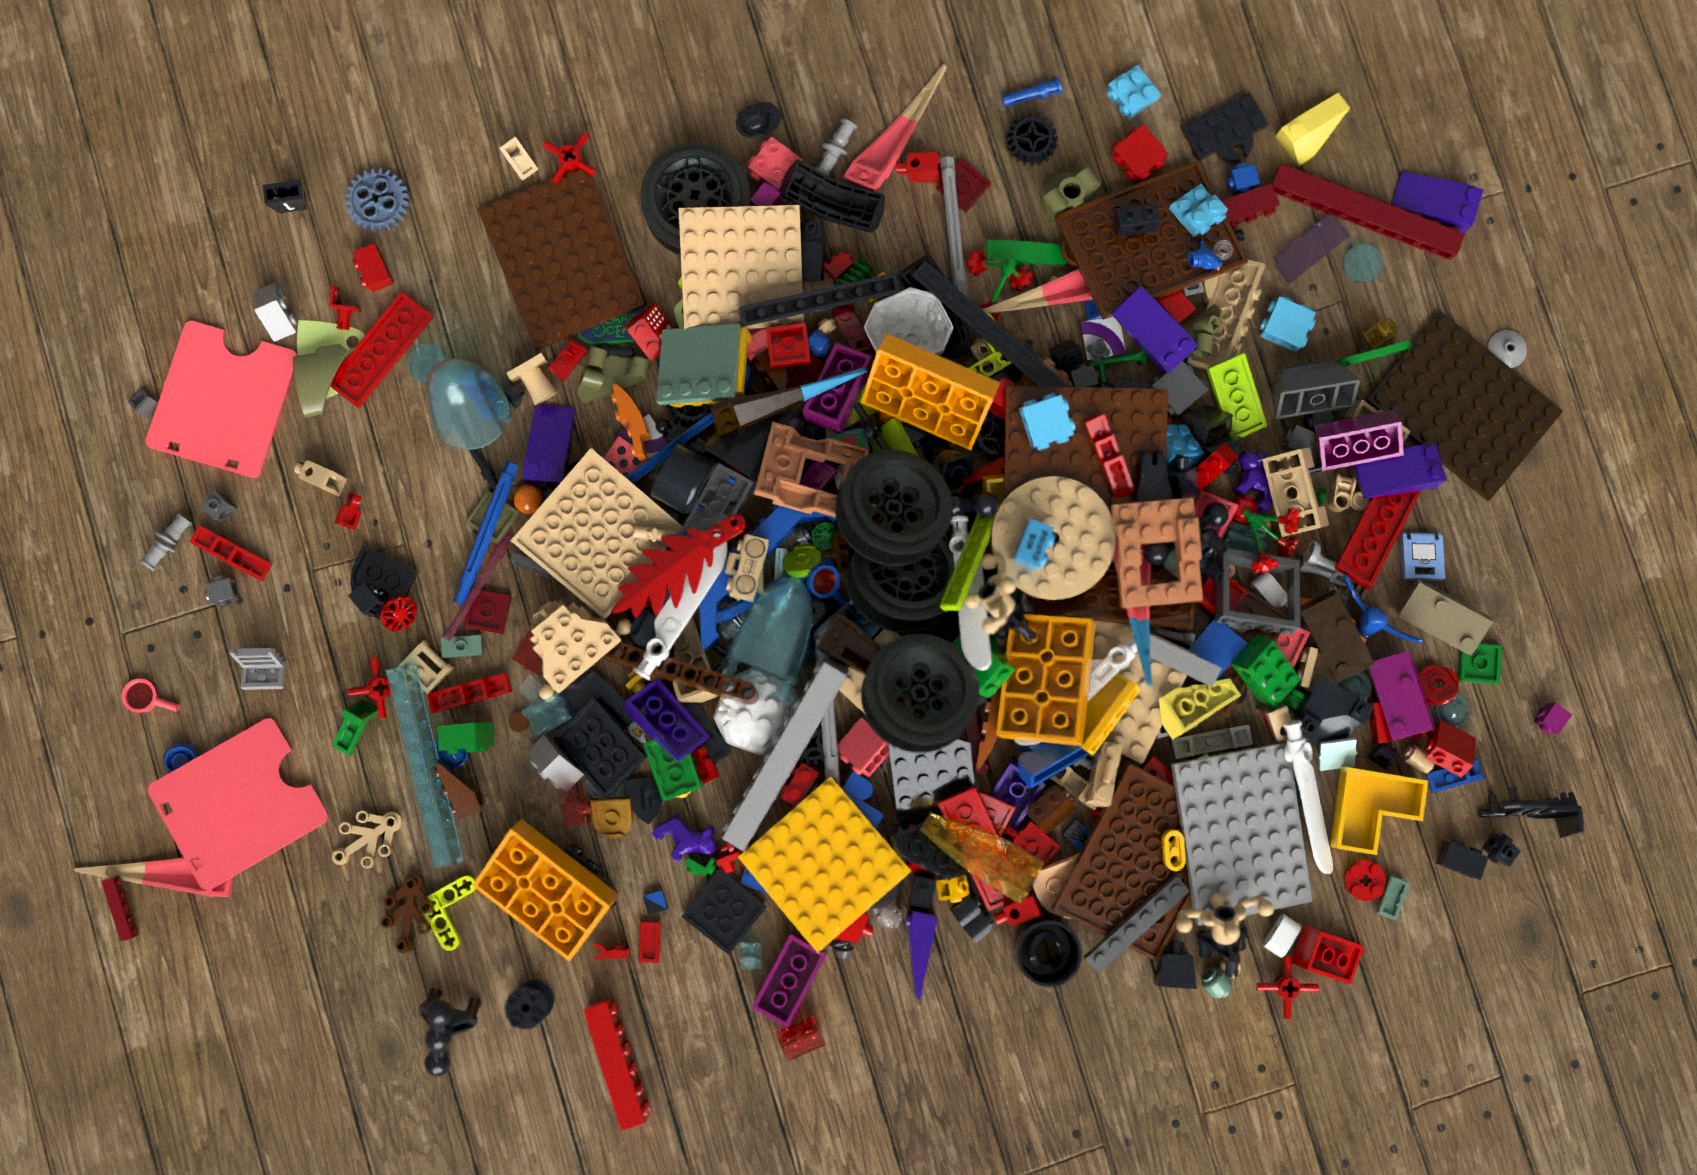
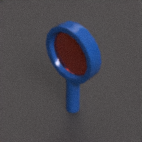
M825 563L814 566L808 573L806 580L809 591L819 598L832 596L842 607L847 601L837 591L840 585V574L837 569Z

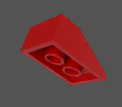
M1304 924L1292 957V963L1307 971L1351 984L1364 946Z

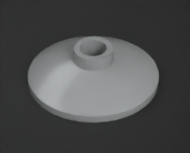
M1502 330L1495 333L1487 345V349L1510 368L1520 365L1527 354V345L1524 338L1512 330ZM1507 345H1511L1512 351L1507 349Z

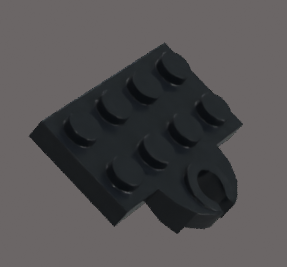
M1248 92L1181 125L1180 130L1198 161L1216 153L1225 163H1236L1240 161V155L1234 152V148H1242L1243 156L1246 159L1254 145L1253 134L1267 128L1269 124L1251 93Z

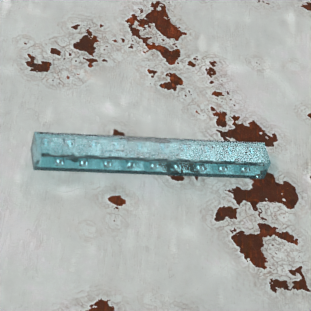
M416 664L386 670L434 869H439L464 861L453 814L450 809L449 798L444 795L442 785L444 784L441 777L438 778L434 771L435 763L439 757Z

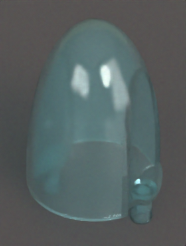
M450 358L438 363L429 373L427 390L432 412V424L438 436L445 443L458 449H478L492 443L504 431L502 424L508 423L512 419L510 406L504 391L488 372L471 361Z
M793 577L781 579L772 584L758 597L742 622L729 652H725L727 662L722 674L734 677L739 663L743 662L779 676L783 681L776 697L787 702L789 701L788 699L794 684L796 685L800 682L797 678L807 650L813 618L811 597L806 585L802 581Z

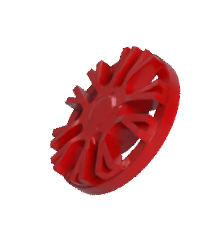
M397 595L390 598L381 609L380 620L382 625L393 632L409 628V625L415 621L414 617L418 612L414 601L405 595ZM394 603L395 606L389 609L390 604Z

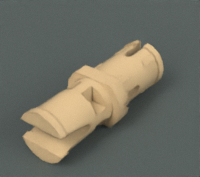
M634 526L633 538L648 539L651 542H656V540L662 541V536L675 535V530L657 529V526H653V528Z

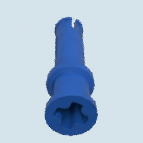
M1054 77V80L1044 83L1040 81L1036 86L1003 94V105L1007 107L1034 98L1045 99L1046 96L1052 94H1062L1060 80L1058 77Z

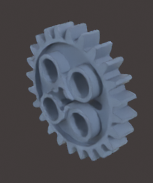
M372 168L371 174L364 170L363 177L357 174V182L351 180L354 186L347 187L350 194H345L344 196L349 201L344 202V204L350 207L346 211L359 227L363 225L366 231L370 228L373 233L378 228L382 233L384 227L391 230V224L398 226L396 220L404 221L401 214H408L404 207L410 206L405 201L410 199V196L406 194L408 189L406 186H403L404 182L401 179L398 180L399 177L396 174L392 175L389 170L384 174L382 168L376 173ZM382 185H387L385 190L379 191ZM368 192V196L362 199L361 195ZM394 202L392 208H386L389 203ZM371 210H376L373 216H368Z

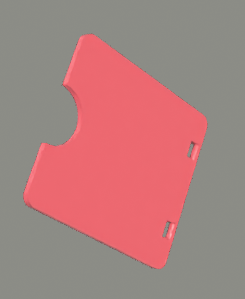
M188 321L183 327L146 437V444L148 447L250 478H256L262 472L294 375L293 357L298 356V354L294 350L261 341L259 347L250 355L235 356L229 352L225 345V330L196 321ZM170 443L180 444L179 451L168 448ZM229 459L238 461V468L228 466Z
M267 718L156 780L148 787L150 798L199 886L204 890H211L323 825L329 818L327 810L311 784L295 788L288 786L282 780L280 764L292 749L273 719ZM167 802L173 810L168 815L162 807V804ZM199 857L203 867L197 869L192 861L193 858Z

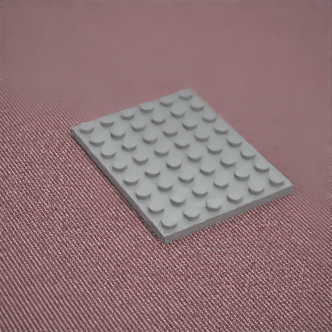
M1286 742L1171 764L1181 832L1184 837L1185 858L1193 909H1202L1206 912L1216 909L1210 903V899L1215 893L1223 894L1227 899L1226 906L1234 907L1239 901L1256 895H1262L1266 900L1271 901L1274 910L1312 902L1292 762H1288L1284 754ZM1258 904L1246 907V916L1259 913L1257 910ZM1200 917L1195 918L1196 925H1204Z

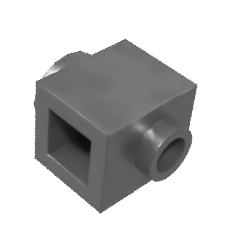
M228 575L214 577L209 580L210 583L205 584L207 589L205 590V597L210 604L225 607L230 605L231 601L240 599L237 582L235 579L229 578Z

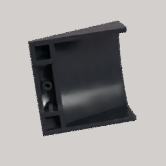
M747 389L745 395L760 394L751 389ZM786 409L741 431L735 429L721 436H718L717 432H715L703 450L706 455L710 456L712 454L757 482L772 422L793 427L803 437H806V426L809 425Z

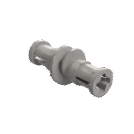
M842 118V124L837 133L834 134L833 140L828 139V143L823 144L826 152H824L818 167H815V169L829 177V173L833 166L836 165L839 155H847L843 148L847 145L853 130L857 129V126L847 119Z
M178 513L176 519L165 529L163 534L155 533L158 540L155 539L156 543L151 546L142 559L138 560L152 571L155 570V565L161 558H164L167 551H176L172 545H176L175 541L179 540L184 530L192 525V523Z

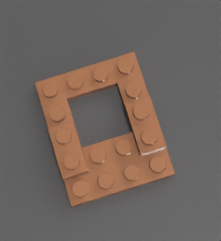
M772 422L754 494L773 499L772 504L812 514L815 511L836 517L835 502L837 495L799 484L805 458L822 463L826 459L843 464L840 489L852 466L868 455L869 450L831 438L814 440L803 437L793 427Z
M1193 498L1111 505L1113 528L1118 538L1119 548L1117 574L1120 607L1132 608L1203 601L1199 560L1202 559L1198 518H1195ZM1175 541L1178 582L1141 586L1139 565H1142L1140 544Z

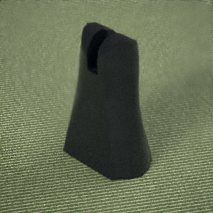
M1141 451L1134 503L1174 500L1164 451H1154L1153 465L1151 451Z

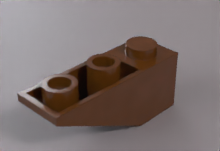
M769 350L756 354L753 368L755 373L763 379L765 388L771 392L786 389V366L771 368Z
M438 759L435 763L434 771L438 778L441 777L444 784L442 785L444 795L450 798V809L453 815L456 814L459 820L482 811L484 804L476 786L444 760Z

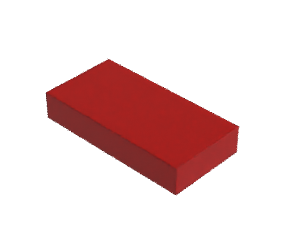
M641 920L639 962L659 963L661 921Z

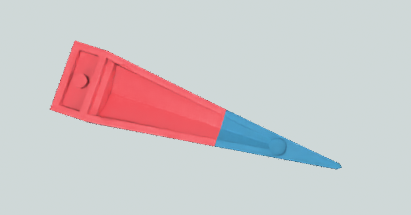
M1116 535L1113 560L1117 571L1119 548ZM1140 544L1142 565H1139L1141 586L1150 585L1151 564L1146 562L1143 556V549L1146 544ZM1150 606L1126 608L1146 685L1149 687L1152 684L1149 630Z

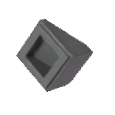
M141 388L128 400L134 410L145 418L156 409L158 404L144 388Z

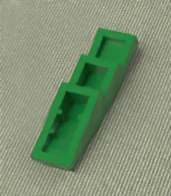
M986 240L985 260L1005 263L1009 260H1014L1016 265L1031 264L1042 266L1047 264L1060 267L1066 265V261L1061 254V245L1030 241Z

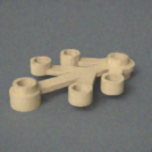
M365 810L359 811L356 815L357 821L360 823L370 821L380 824L374 829L352 825L350 822L341 823L339 826L340 833H353L363 835V837L346 848L336 849L332 853L333 862L338 865L347 863L352 853L368 843L366 855L362 858L361 865L363 868L373 867L378 836L384 832V842L379 847L378 853L382 857L389 856L392 853L391 844L394 832L402 826V818L396 812H388L384 816L370 814ZM361 813L366 814L365 820H361ZM390 818L394 820L393 826L388 824ZM345 824L349 826V830L347 832L343 830V826ZM383 847H387V848H388V853H387V854H383V852H382V848H383ZM338 853L343 855L342 860L337 859ZM367 858L371 860V864L369 866L365 864V860Z

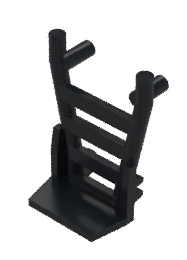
M1517 787L1508 788L1510 800L1502 801L1503 809H1498L1497 796L1489 795L1490 809L1478 810L1479 818L1527 815V818L1555 819L1560 838L1584 832L1582 805L1578 806L1573 792H1569L1568 797L1565 792L1560 793V800L1558 797L1553 798V800L1550 797L1545 800H1519Z

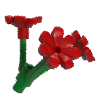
M977 250L976 252L972 251L970 253L971 259H966L965 261L966 265H970L968 272L970 274L974 273V276H979L981 271L987 270V267L1000 268L1001 281L992 299L987 304L977 305L981 309L996 304L995 301L1007 277L1012 282L1010 284L1011 289L1015 290L1018 287L1019 292H1024L1025 286L1030 288L1033 285L1029 279H1033L1034 274L1028 272L1029 269L1027 267H1023L1021 270L1017 267L1015 268L1016 262L1014 260H1009L1005 263L988 262V260H985V256H983L984 252ZM990 313L997 322L1000 313Z
M1294 507L1288 508L1286 515L1279 517L1258 515L1248 509L1244 511L1243 516L1250 523L1259 552L1257 554L1259 560L1251 564V569L1254 570V573H1258L1261 570L1263 574L1268 573V568L1274 569L1279 564L1277 559L1266 556V552L1262 549L1257 529L1262 528L1276 540L1275 542L1280 546L1277 552L1278 557L1283 558L1285 555L1289 557L1292 554L1291 549H1295L1299 539L1292 536L1288 540L1283 539L1281 536L1278 537L1263 523L1266 520L1285 524L1286 533L1292 534L1298 531L1296 524L1299 523V517H1297L1300 513L1299 509H1294Z

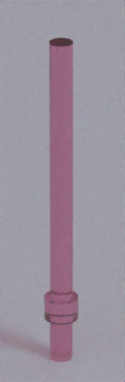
M505 534L499 546L494 548L491 553L493 556L443 638L451 641L498 561L502 560L506 554L505 550L512 540V537Z

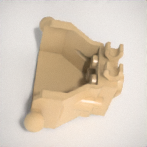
M561 598L558 602L554 600L542 605L533 614V622L530 624L531 632L534 634L530 638L534 643L532 648L542 658L543 676L549 682V684L543 685L540 688L539 696L543 700L548 701L555 696V691L559 694L621 642V635L630 634L632 622L628 619H622L618 622L617 629L615 630L607 619L589 614L582 605L578 607L574 602L568 606Z

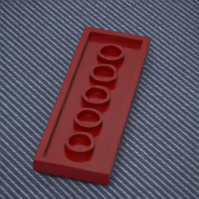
M401 291L340 365L330 387L360 409L434 318L433 315Z
M1414 491L1370 498L1334 568L1344 575H1348L1350 579L1366 589H1370L1421 492Z
M976 786L938 801L940 810L988 911L1025 897V890Z

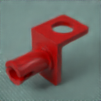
M331 285L329 307L338 311L336 329L350 330V314L361 312V309L353 306L338 305L340 287Z

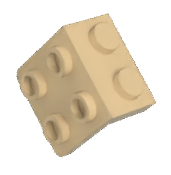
M1304 648L1299 658V670L1296 672L1301 680L1295 687L1309 690L1317 675H1321L1337 685L1338 683L1322 653L1318 652L1317 648Z

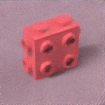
M771 137L769 141L765 140L758 155H754L749 160V176L757 183L760 181L768 185L773 184L780 190L781 195L780 187L786 172L795 160L803 161V159Z
M862 717L853 724L852 729L845 737L841 738L837 745L840 752L838 757L846 764L851 762L853 764L851 768L858 775L863 773L868 778L889 755L887 742L882 740Z

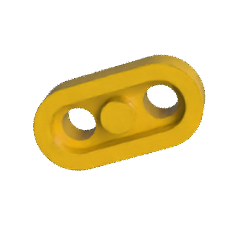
M1168 829L1161 838L1163 862L1170 870L1178 871L1184 867L1186 862L1184 837L1179 831ZM1174 836L1173 841L1169 842V838ZM1175 856V861L1171 862V857Z

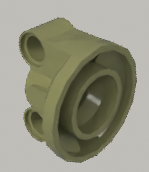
M1090 167L1085 168L1078 174L1063 172L1053 176L1045 184L1041 194V206L1045 215L1053 223H1056L1054 220L1056 214L1095 200V192L1101 182ZM1065 187L1073 188L1079 193V196L1070 199L1065 196L1063 189Z

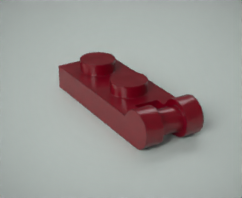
M850 304L843 305L832 311V315L851 349L862 353L868 352L869 354L874 351ZM862 341L864 346L858 348L856 344Z

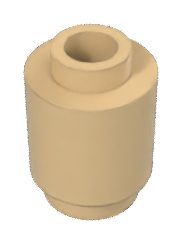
M1417 745L1407 747L1403 753V756H1405L1404 761L1419 772L1427 774L1435 765V763L1425 758L1426 751Z

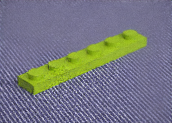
M977 514L940 603V607L943 610H961L992 534L996 514L989 518H984Z

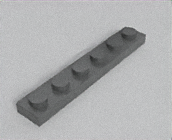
M1174 874L1084 955V958L1100 973L1190 891L1178 876Z

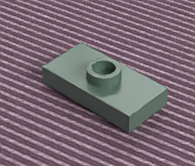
M482 635L441 638L442 658L483 655Z
M1389 875L1384 893L1380 898L1375 913L1397 921L1410 882Z

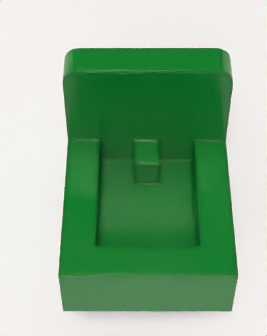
M689 856L684 865L687 866L686 870L696 876L699 873L706 877L708 873L712 875L717 863H715L716 857L714 856L707 866Z

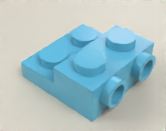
M1139 65L1132 68L1126 74H1121L1110 82L1106 89L1108 97L1117 103L1122 115L1127 116L1129 120L1161 97V93Z
M1202 184L1192 189L1169 207L1170 211L1193 237L1205 234L1209 231L1211 225L1222 222L1226 218L1225 214L1228 210L1216 195L1211 196Z

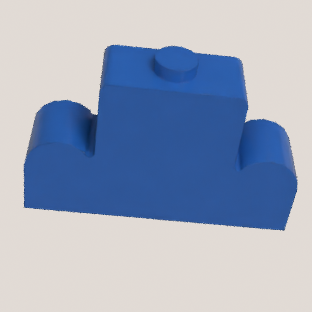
M1047 742L1028 746L1019 745V749L1023 753L1018 758V774L1031 789L1089 755V753L1078 745Z
M852 772L843 790L880 833L881 829L879 826L885 815L864 802L873 796L874 786L870 781Z

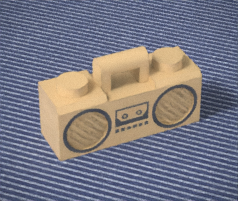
M745 534L744 540L740 539L737 551L740 552V555L729 553L724 573L734 576L733 579L729 578L727 590H730V597L754 602L769 540ZM736 560H740L738 571L734 570Z
M1103 741L1095 752L1085 798L1086 804L1100 808L1111 805L1122 745Z

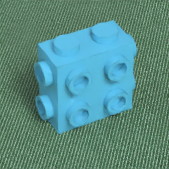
M1279 296L1275 302L1271 301L1267 309L1269 315L1267 319H1263L1259 329L1262 331L1259 337L1296 352L1306 345L1308 340L1306 334L1308 330H1312L1316 322L1313 319L1316 312L1312 311L1309 306L1294 303L1291 298Z
M1055 393L1043 396L1044 401L1036 403L1034 399L1023 403L1024 407L1019 409L1031 448L1045 449L1050 447V442L1057 441V444L1069 441L1068 436L1074 435L1073 430H1075L1072 418L1068 417V403L1065 398H1062V395L1056 397Z

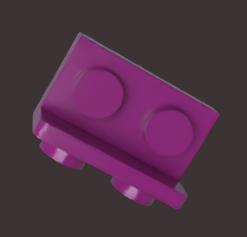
M813 461L809 465L806 474L800 478L799 484L824 491L838 472L826 462Z

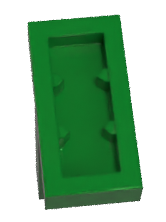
M361 699L344 709L341 717L345 719L332 746L348 756L351 755L368 721L376 716L377 708Z

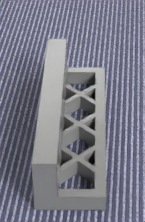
M1150 635V658L1213 687L1222 669L1221 667Z

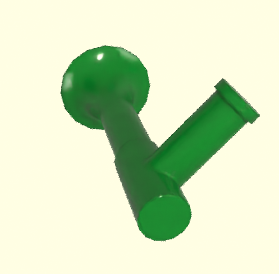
M1140 349L1131 354L1104 357L1099 362L1090 360V365L1098 368L1100 375L1099 384L1101 385L1102 381L1108 383L1105 366L1129 361H1141L1146 365V354Z

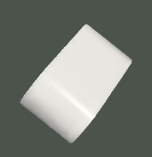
M1269 572L1262 573L1250 583V587L1255 594L1279 609L1287 603V593Z
M1285 914L1280 915L1265 938L1263 947L1282 958L1299 934L1301 925Z

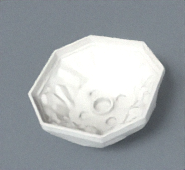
M910 287L874 303L864 330L876 354L887 333L940 356L948 343L953 331V325L938 298L930 292Z
M752 667L732 677L752 683L759 692L758 701L755 704L747 705L720 697L713 718L725 743L760 756H765L772 747L775 748L776 745L773 742L782 730L785 731L786 728L783 725L792 713L795 714L796 710L793 708L799 698L790 680ZM728 684L725 691H731L734 684ZM747 690L744 693V697H750L753 690Z

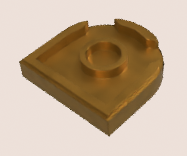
M631 797L592 798L590 800L593 826L604 837L616 839L629 831L633 823Z

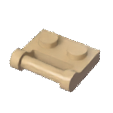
M424 640L398 666L429 694L454 667L450 663L447 664L429 647L430 644ZM422 652L441 669L438 674L419 657Z

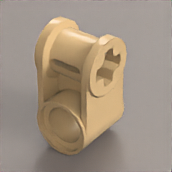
M1335 473L1328 501V507L1332 512H1342L1351 505L1357 483L1356 477L1348 478L1340 476V473ZM1337 498L1342 500V507L1337 504Z

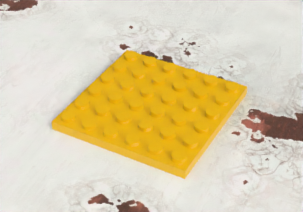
M832 776L738 857L817 953L912 871L897 856L895 850Z

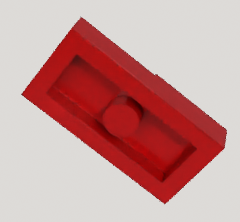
M571 339L547 369L564 382L588 353V350L574 339Z

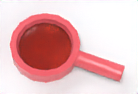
M138 678L131 680L126 684L122 692L123 703L132 712L144 713L150 711L156 705L175 712L180 708V705L159 698L157 686L148 679Z

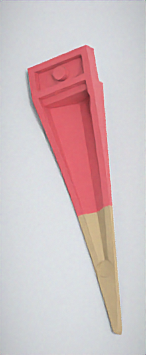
M945 64L940 67L902 114L865 151L853 160L843 176L847 182L877 192L883 181L888 179L947 68Z
M1077 269L1049 283L982 310L990 314L1092 300V297Z
M199 857L192 859L197 869L203 867ZM184 858L74 869L75 872L107 878L119 875L123 881L210 897H230L233 883L232 877L211 890L202 889Z

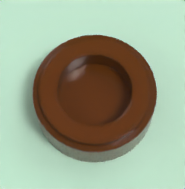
M515 712L509 717L508 724L513 731L523 732L529 727L530 719L523 712Z

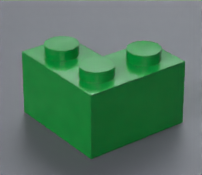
M493 722L437 726L439 751L447 750V754H457L459 749H465V753L483 752L487 751V747H495Z

